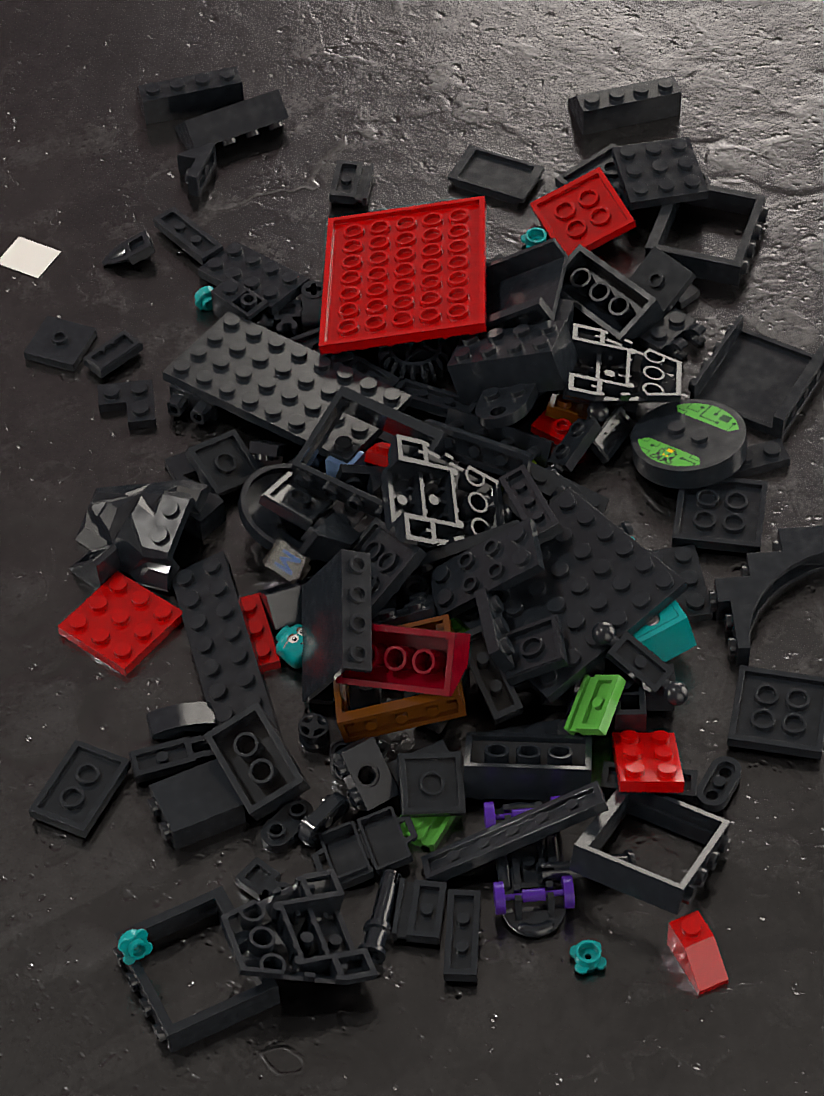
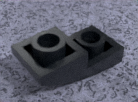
M211 702L175 704L148 712L146 715L152 739L176 740L183 737L184 731L209 732L217 724Z

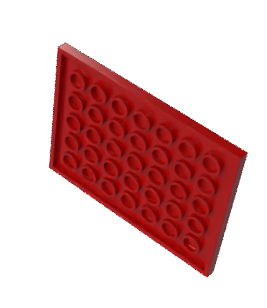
M485 196L328 218L318 345L321 354H337L343 351L365 350L372 347L393 346L401 343L421 342L437 338L445 339L451 336L474 335L486 332Z

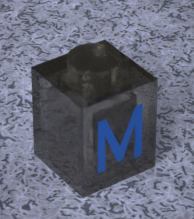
M280 536L263 559L265 566L292 584H295L297 579L302 581L311 569V566L308 564L311 559L297 552L299 549Z

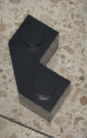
M674 663L667 664L674 670ZM675 671L669 678L671 682L675 681ZM629 679L625 683L613 715L614 732H622L624 730L646 732L647 711H674L675 706L666 702L664 691L661 689L652 696L633 679Z

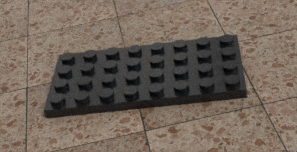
M229 311L162 371L164 381L302 447L342 385L402 413L411 405V395ZM343 413L318 454L325 458L332 456L348 464L359 450L364 452L384 431Z

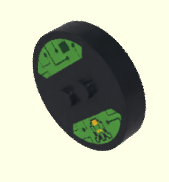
M685 399L658 406L642 416L635 424L631 433L633 462L638 472L649 481L669 488L693 489L718 483L734 474L742 466L748 452L746 426L742 417L732 408L711 400Z

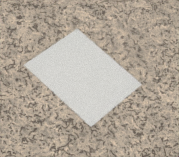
M18 237L0 257V265L39 278L61 251Z

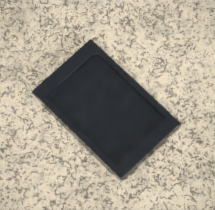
M469 145L447 176V180L454 182V185L458 188L517 205L525 202L544 173L545 167Z

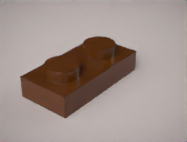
M552 394L545 416L555 419L565 418L573 424L578 418H587L586 411L589 405L562 399V394Z

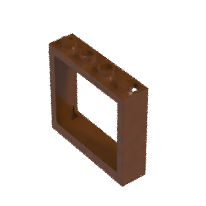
M449 614L398 625L454 632ZM336 679L333 681L337 724L345 743L357 741L363 737H375L467 715L462 679H460L452 696L420 694L355 710L350 708L348 685L336 683Z

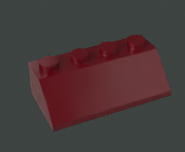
M372 623V672L364 673L346 670L336 679V683L452 696L468 666L471 634Z

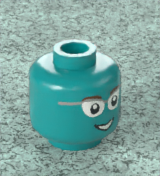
M296 624L291 628L285 626L275 638L278 641L276 654L292 668L299 669L302 667V625Z

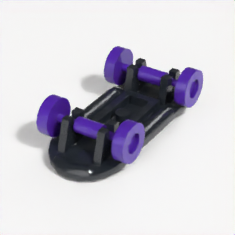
M550 796V801L560 796ZM493 801L483 802L485 829L542 805V802L518 801L503 804V807L496 812ZM557 833L495 859L498 882H493L496 915H503L510 928L526 937L538 938L552 933L563 922L566 909L575 908L572 875L561 876V881L539 883L537 877L541 876V874H536L538 862L561 861Z

